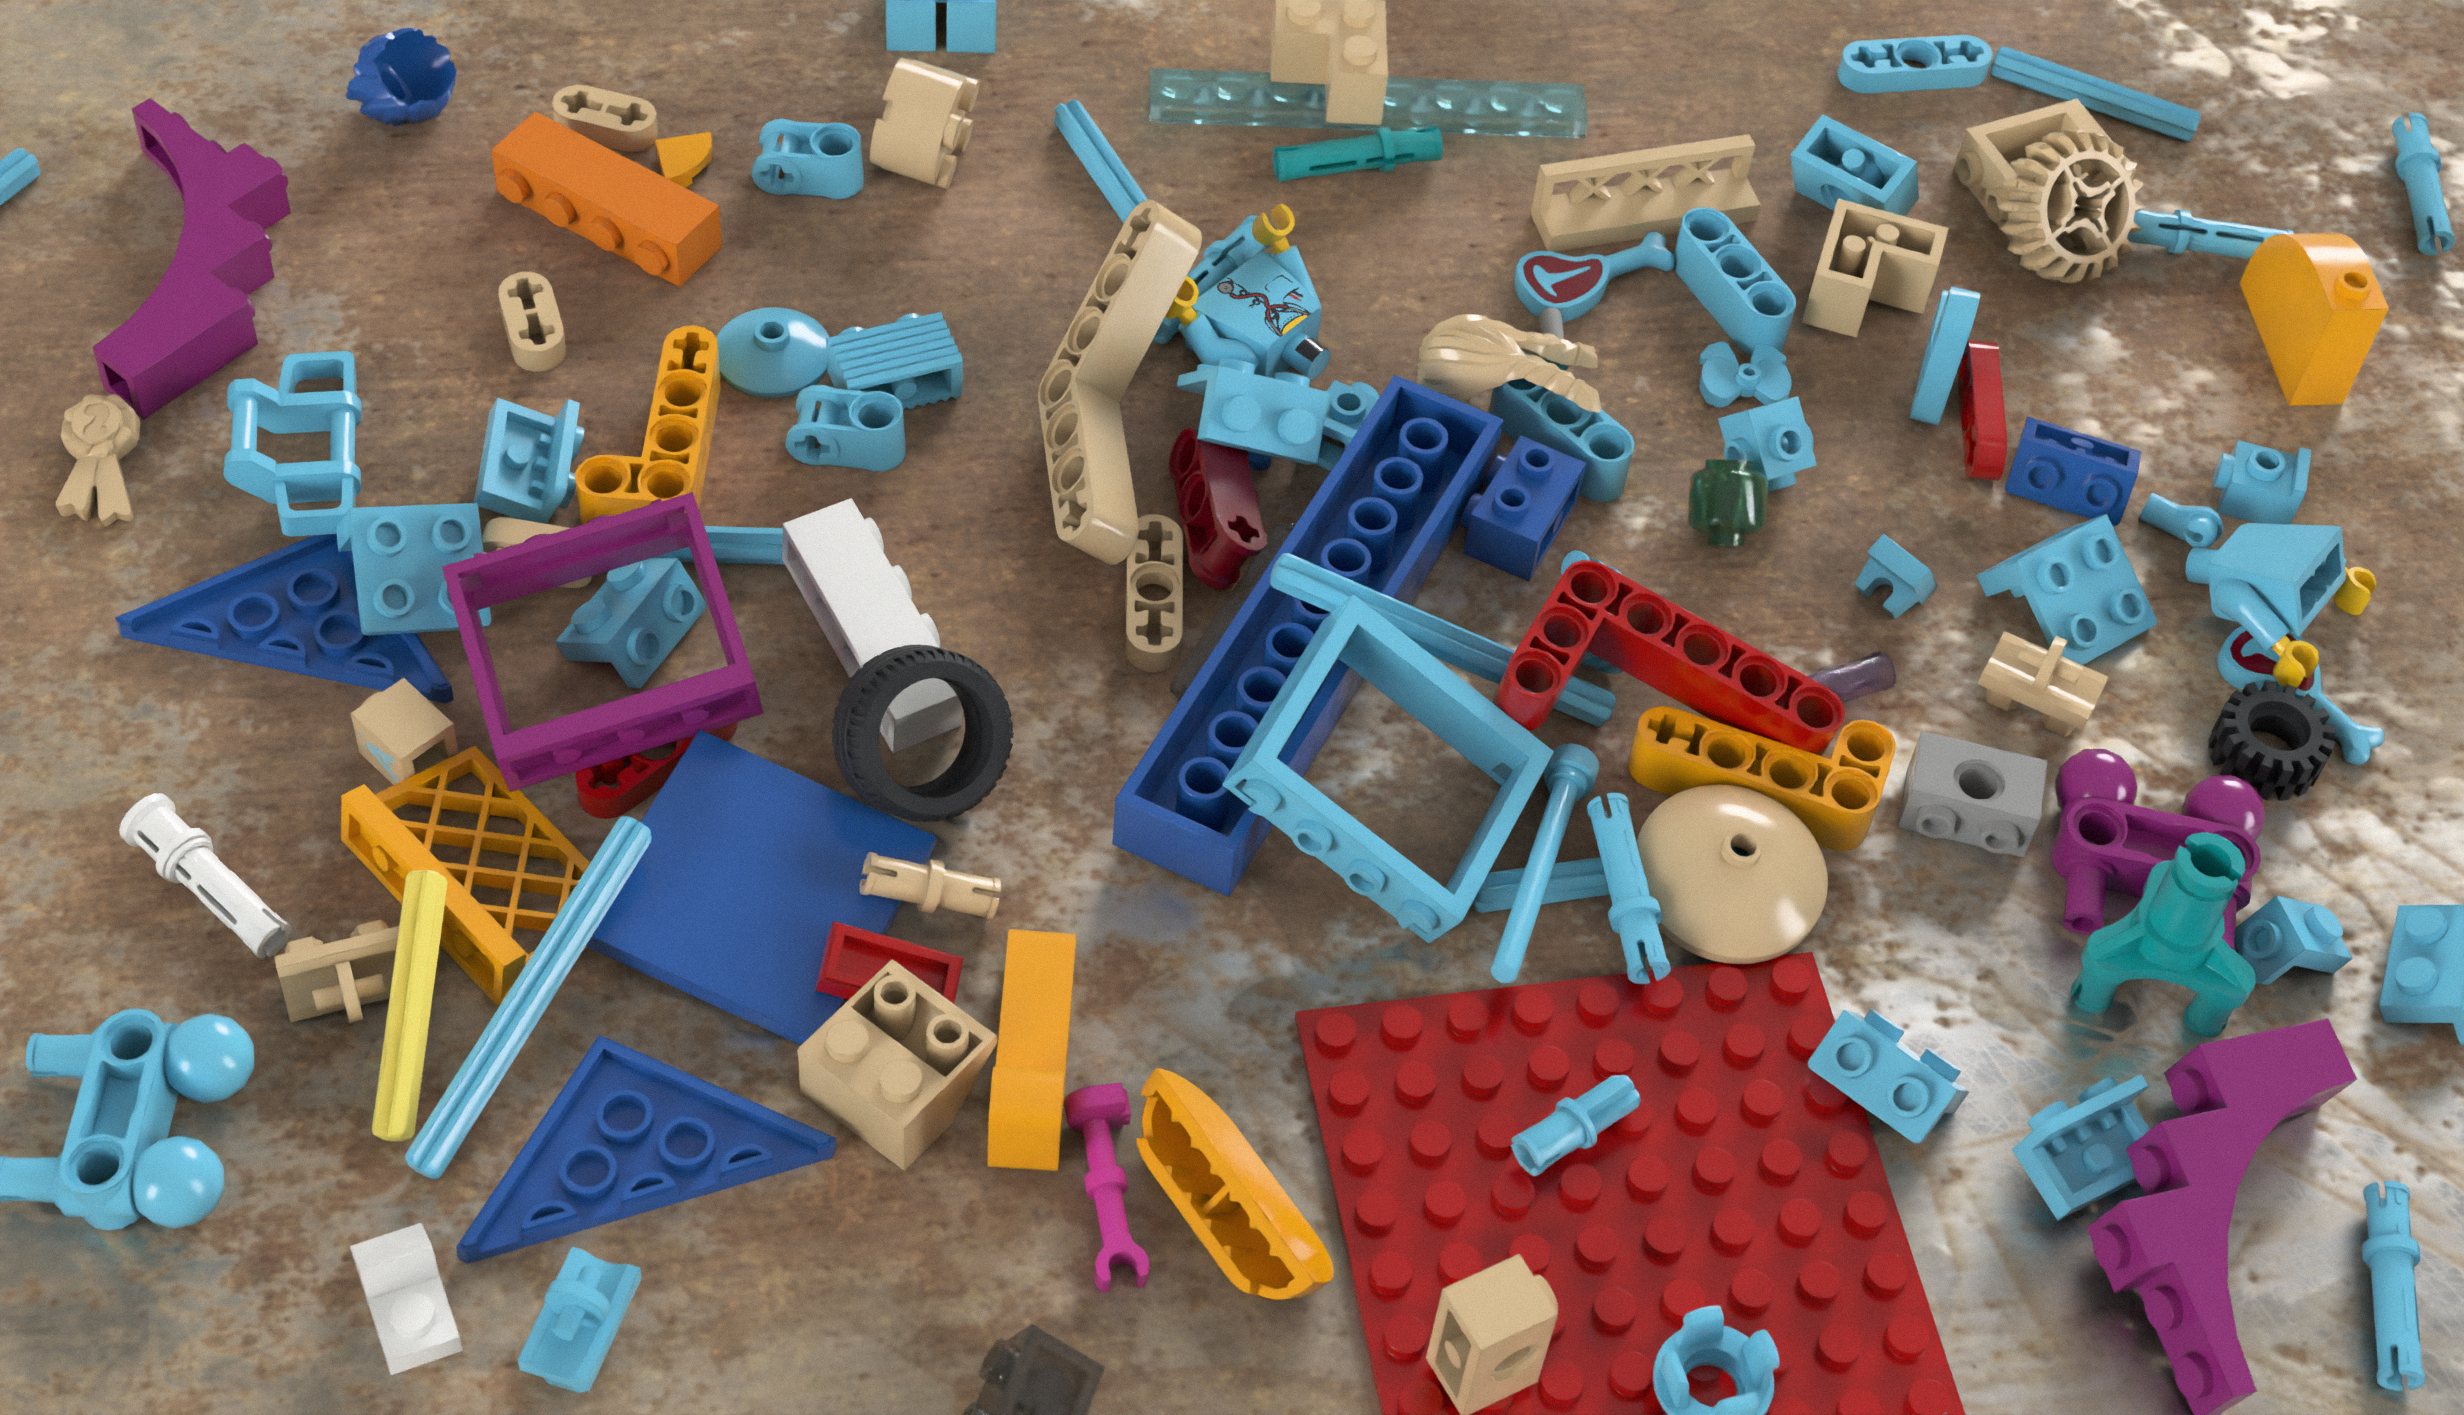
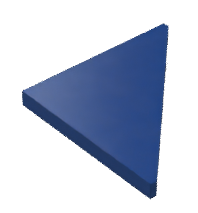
M337 534L313 535L115 617L119 632L126 639L385 691L402 678H405L430 701L447 703L454 700L451 684L417 633L364 635L361 632L352 551L338 552Z
M598 1035L456 1246L458 1260L469 1264L831 1159L836 1152V1137Z

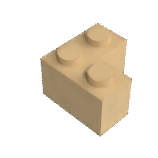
M1275 0L1270 42V82L1324 84L1326 122L1381 125L1388 80L1385 0Z
M1837 199L1801 323L1857 338L1868 300L1923 314L1939 267L1949 228Z

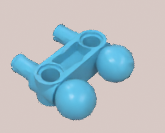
M135 1008L123 1010L110 1016L92 1034L44 1035L42 1033H33L26 1049V1066L28 1071H31L33 1078L76 1077L83 1079L64 1148L58 1157L11 1158L0 1156V1202H55L56 1206L66 1217H83L94 1228L107 1231L122 1229L143 1216L147 1217L154 1224L168 1228L185 1227L197 1224L215 1210L224 1193V1167L218 1155L200 1140L185 1136L167 1137L179 1093L189 1100L210 1103L226 1100L246 1085L254 1070V1044L245 1029L232 1018L217 1014L191 1017L180 1025L178 1023H162L160 1017L153 1012Z

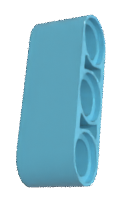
M1707 207L1693 208L1686 212L1681 221L1673 254L1675 256L1673 268L1676 274L1744 353L1752 356L1755 344L1770 345L1781 352L1785 346L1796 307V298L1792 291L1722 212Z
M1523 378L1512 380L1493 388L1489 413L1504 419L1502 431L1514 441H1517L1521 435L1586 462L1580 495L1589 500L1604 502L1618 498L1624 491L1635 443L1627 429L1602 409H1600L1601 413L1589 412L1580 408L1575 402L1567 399L1565 396L1556 394Z

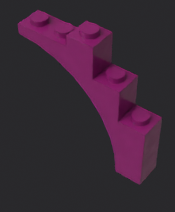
M151 98L132 108L141 150L169 177L183 199L184 226L175 257L156 290L125 323L93 347L104 389L110 394L120 396L143 420L258 344L253 323L255 309L247 295L275 278L269 252L272 250V243L265 229L291 213L286 191L288 178L276 160L271 157L264 158L245 143L227 153L218 142L214 140L208 141L191 129L188 122L176 112L170 113Z
M2328 1018L2200 1044L2164 1072L2171 1088L2172 1098L2181 1110L2183 1117L2161 1121L2126 1148L2128 1156L2133 1163L2135 1178L2140 1186L2143 1187L2146 1196L2121 1201L2086 1228L2093 1242L2095 1257L2101 1267L2104 1268L2114 1293L2138 1288L2145 1304L2147 1318L2159 1335L2173 1367L2176 1384L2181 1393L2186 1397L2193 1415H2220L2257 1391L2237 1337L2228 1287V1231L2238 1186L2257 1147L2279 1121L2322 1106L2357 1080Z

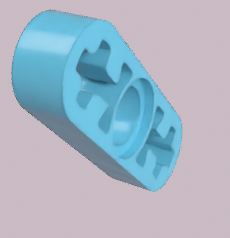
M1970 35L1856 41L1844 48L1837 77L1840 83L1847 89L1863 94L1975 87L1980 85L1986 78L1992 59V50L1986 42ZM1903 60L1918 61L1926 65L1927 68H1914L1906 65Z

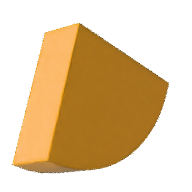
M711 132L655 140L656 157L661 175L684 188L692 184V177L712 162Z

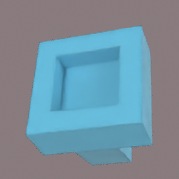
M1882 534L1868 550L1870 558L1855 582L1857 590L1867 598L1880 585L1892 586L1893 593L1882 606L1885 612L1894 619L1898 618L1917 602L1923 605L1938 588L1931 570L1885 534Z

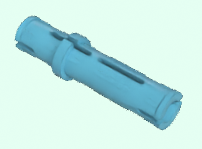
M2409 113L2411 131L2407 132L2403 115L2397 118L2392 125V133L2399 152L2395 165L2398 176L2406 184L2417 234L2418 249L2423 254L2434 256L2438 255L2434 240L2436 236L2440 238L2443 253L2453 247L2455 237L2451 231L2438 175L2442 167L2438 150L2431 145L2428 120L2422 114Z
M2140 210L2135 212L2134 222L2142 230L2134 234L2129 233L2127 239L2129 242L2167 247L2168 252L2172 254L2182 255L2185 250L2250 259L2258 246L2267 238L2277 234H2294V232L2288 229L2279 230L2241 223L2192 217L2190 211L2176 210L2173 214Z
M1247 216L1243 223L1224 241L1218 240L1213 242L1206 248L1204 259L1187 274L1196 283L1199 297L1258 252L1269 247L1257 242L1253 237L1251 229L1254 220L1258 216ZM1178 317L1176 319L1164 318L1153 341L1161 344L1168 343L1179 330L1178 326L1181 322Z
M1607 793L1612 814L1611 818H1609L1607 811H1604L1601 796L1595 797L1588 803L1587 812L1591 818L1612 902V907L1608 911V917L1612 930L1620 934L1627 964L1628 979L1637 984L1650 983L1644 960L1646 957L1650 966L1653 967L1656 981L1663 979L1671 971L1658 928V924L1662 920V913L1657 899L1650 896L1629 812L1628 798L1620 793Z
M2384 1181L2386 1198H2381L2379 1184L2374 1182L2367 1185L2363 1190L2364 1201L2366 1202L2368 1239L2362 1244V1255L2365 1265L2371 1268L2378 1360L2377 1382L2383 1388L2404 1391L2402 1375H2408V1386L2413 1390L2424 1385L2425 1372L2422 1369L2414 1267L2420 1263L2421 1256L2420 1246L2411 1235L2410 1191L2403 1183Z

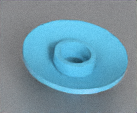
M773 307L743 313L728 322L717 336L720 376L736 390L755 397L783 398L799 394L803 388L820 382L828 372L826 338L829 335L815 319L792 309Z

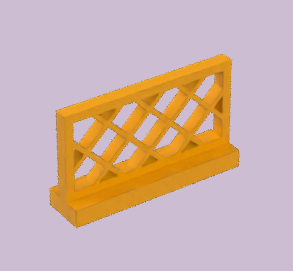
M475 745L377 794H373L363 784L341 795V841L401 904L403 903L406 876L410 871L433 870L446 877L448 883L439 945L499 1008L534 953L533 951L527 954L512 938L514 927L548 931L590 862L519 789L509 792L501 771ZM470 772L486 786L484 796L446 791L449 782ZM405 804L432 807L429 824L400 820L392 811ZM442 809L480 814L477 829L471 830L438 825ZM489 815L518 819L526 827L524 837L486 832ZM434 843L472 848L469 865L439 861L432 854ZM481 850L520 855L517 872L478 867ZM529 856L558 860L566 868L565 877L559 878L526 873ZM479 885L513 890L509 907L480 904L472 896L473 886ZM521 892L561 896L558 913L518 909Z

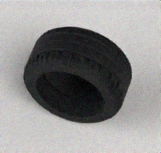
M905 645L882 652L881 655L873 657L863 664V667L858 669L848 680L849 684L844 686L838 698L839 705L834 710L832 744L835 748L836 761L841 768L844 778L865 801L906 820L936 822L959 816L965 813L966 810H971L980 804L982 798L987 797L997 786L996 781L1002 778L1003 772L1007 768L1006 760L1010 759L1011 756L1010 752L1013 746L1011 738H1013L1014 734L1013 722L1010 719L1012 714L1008 701L1004 698L1005 695L996 680L974 660L959 653L934 646ZM925 679H941L954 690L963 708L965 734L961 749L951 766L939 777L918 786H902L891 778L881 759L879 731L882 719L891 702L905 688Z

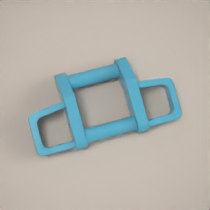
M349 351L290 354L283 360L278 391L254 378L235 379L229 384L227 388V406L233 412L231 450L224 457L223 474L226 481L233 486L266 502L277 504L281 531L284 535L336 534V526L350 508H356V496L361 491V471L355 464V427L361 422L362 403L357 396V373L354 355ZM320 378L343 379V391L295 393L296 385L301 380ZM257 426L274 434L330 431V461L276 464V460L256 451ZM341 500V505L334 509L295 511L289 507V503Z

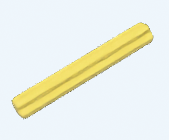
M433 870L410 871L405 881L372 1123L373 1135L386 1141H408L415 1134L448 883L446 877Z

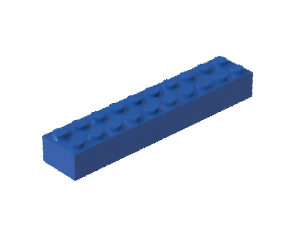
M1397 375L1393 376L1115 798L1112 845L1230 897L1274 824L1263 816L1248 810L1250 806L1225 788L1222 783L1318 627L1331 614V612L1273 588L1269 581L1275 562L1283 553H1290L1410 605L1461 523L1462 515L1469 499L1474 493H1479L1485 484L1489 470L1497 457L1504 419ZM1337 658L1278 754L1277 759L1303 778L1364 678Z

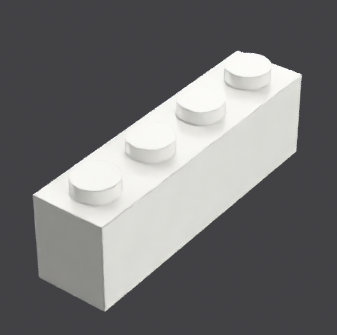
M852 498L783 523L782 560L849 678L858 669H861L867 661L889 649L918 644L940 648V637L932 618L927 613L919 614L911 600L912 591L905 572L899 565L891 566L883 552L884 544L878 526L872 518H863ZM937 678L925 679L905 688L894 698L884 714L880 732L892 753H895L962 726L963 708L958 696L948 683Z

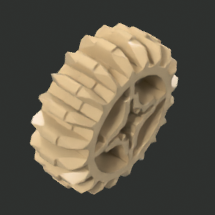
M2069 129L2067 132L2062 133L2052 132L2043 136L2042 143L2034 142L2031 145L2025 146L2027 159L2019 158L2017 161L2011 162L2017 175L2016 178L2008 179L2001 183L2010 192L2009 201H2005L1997 206L2004 212H2008L2009 220L1999 229L2005 232V234L2014 235L2007 250L2014 254L2022 255L2020 266L2025 267L2027 270L2036 271V276H2040L2045 280L2056 281L2059 279L2063 283H2076L2082 279L2092 280L2101 277L2102 269L2109 270L2113 267H2118L2117 253L2124 254L2132 250L2127 239L2128 234H2134L2142 230L2134 222L2135 212L2146 207L2135 200V193L2144 183L2130 178L2137 163L2130 161V159H2122L2124 147L2116 143H2108V136H2103L2100 133H2084V130ZM2077 163L2088 175L2081 180L2079 175L2072 174L2068 166ZM2060 234H2063L2064 237H2071L2075 246L2066 250L2055 238Z

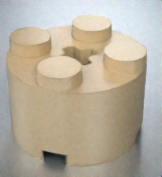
M900 58L893 69L882 98L887 101L882 119L877 118L870 146V163L880 166L884 170L948 189L957 163V157L952 156L953 151L965 152L971 136L973 120L964 116L966 111L971 112L979 91L980 80L918 60Z

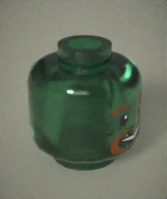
M1705 460V469H1700L1690 476L1688 525L1697 532L1708 533L1707 545L1744 546V534H1755L1762 531L1765 527L1768 481L1764 474L1753 471L1754 461Z

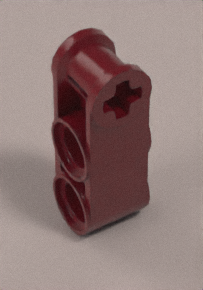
M1189 427L1178 435L1169 457V473L1171 478H1173L1178 516L1183 525L1189 553L1188 562L1194 574L1206 585L1217 590H1228L1240 578V568L1249 556L1259 555L1267 545V535L1263 528L1258 508V494L1254 489L1249 469L1248 451L1198 440L1199 430Z

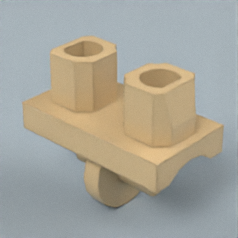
M2004 631L1981 674L1978 684L1987 688V703L2005 711L2017 709L2019 704L2022 703L2043 713L2040 720L2046 729L2066 737L2075 728L2084 730L2109 677L2062 657L2068 643L2066 639L2056 636L2049 650Z
M377 920L357 925L356 929L350 934L351 938L323 944V941L317 940L313 936L288 942L285 954L274 956L290 1022L346 1009L349 1023L363 1020L360 1005L390 998L399 926L388 928L384 921Z

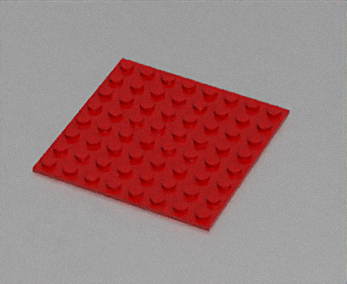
M1812 952L1781 955L1771 960L1753 964L1719 962L1671 968L1669 974L1656 981L1654 971L1650 970L1647 971L1650 983L1647 984L1631 982L1628 979L1627 973L1295 1012L1298 1037L1382 1415H1460L1426 1359L1442 1289L1518 1254L1521 1255L1533 1276L1541 1275L1548 1282L1558 1305V1316L1537 1383L1469 1415H1667L1656 1397L1653 1386V1367L1656 1357L1666 1340L1681 1330L1684 1325L1682 1318L1685 1314L1709 1306H1720L1724 1317V1326L1735 1329L1748 1338L1755 1332L1763 1329L1771 1336L1778 1351L1779 1368L1773 1369L1774 1393L1765 1415H1966L1864 1107L1808 1067L1809 1059L1835 1023ZM1626 1075L1633 1081L1634 1088L1641 1098L1638 1108L1598 1133L1595 1145L1588 1149L1578 1147L1554 1162V1164L1537 1176L1529 1174L1519 1164L1511 1148L1513 1144L1511 1138L1550 1116V1114L1556 1111L1557 1102L1565 1097L1575 1100L1611 1076ZM1700 1365L1691 1369L1686 1375L1689 1383V1394L1700 1404L1714 1408L1720 1400L1735 1397L1737 1394L1734 1381L1728 1373L1719 1367Z

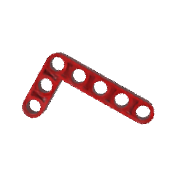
M1580 560L1572 563L1565 570L1512 655L1493 698L1494 705L1527 731L1539 728L1547 720L1587 652H1590L1713 721L1819 756L1824 754L1845 717L1842 701L1828 687L1606 565L1593 560Z

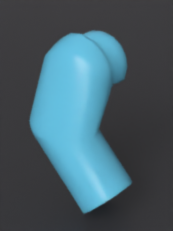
M2153 492L2138 518L2186 541L2192 547H2210L2220 538L2223 532L2222 519L2212 508L2205 506H2181Z

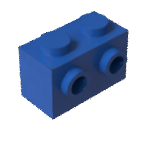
M1520 435L1508 456L1500 453L1495 458L1486 479L1487 489L1484 494L1474 493L1466 505L1461 519V526L1468 529L1463 554L1521 579L1530 581L1578 502L1586 462Z

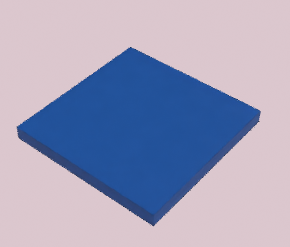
M699 729L640 821L651 830V843L586 947L802 1045L848 1001V999L815 991L828 932L833 922L885 935L904 902L871 894H860V880L867 879L868 876L862 874L867 854L874 852L880 856L925 865L934 850L936 836Z

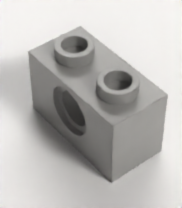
M1921 731L1907 768L1898 827L1920 832L1931 838L1949 839L1982 847L1993 853H2007L2024 858L2040 822L2048 761Z

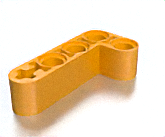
M691 325L674 329L667 335L663 343L641 457L596 455L586 459L578 466L575 472V483L582 525L598 516H614L648 506L661 498V501L691 492L694 493L699 509L721 390L718 343L713 332L704 327Z
M1659 706L1645 711L1639 718L1627 767L1630 775L1637 783L1670 796L1690 788L1717 784L1734 785L1760 792L1780 802L1800 818L1815 837L1818 845L1833 850L1847 851L1860 846L1867 836L1895 754L1896 743L1892 734L1884 726L1869 720L1852 721L1845 725L1839 733L1831 759L1676 708Z
M1009 929L996 1066L993 1067L990 1092L988 1167L1058 1171L1077 934Z

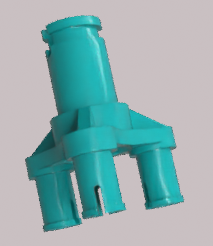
M2202 832L2188 836L2184 842L2188 848L2179 846L2175 853V859L2157 863L2151 869L2143 888L2141 901L2133 911L2121 920L2093 932L2088 938L2081 956L2083 967L2073 982L2070 991L2071 997L2079 995L2078 999L2074 1002L2079 1008L2091 1013H2101L2107 1010L2114 1000V995L2119 985L2130 979L2168 981L2196 991L2193 1000L2184 1011V1020L2187 1027L2194 1033L2202 1037L2211 1038L2220 1035L2223 1031L2222 1029L2226 1028L2233 1010L2246 1003L2256 984V974L2252 966L2222 938L2225 932L2222 914L2238 885V880H2241L2245 872V860L2240 850L2231 841L2217 834Z

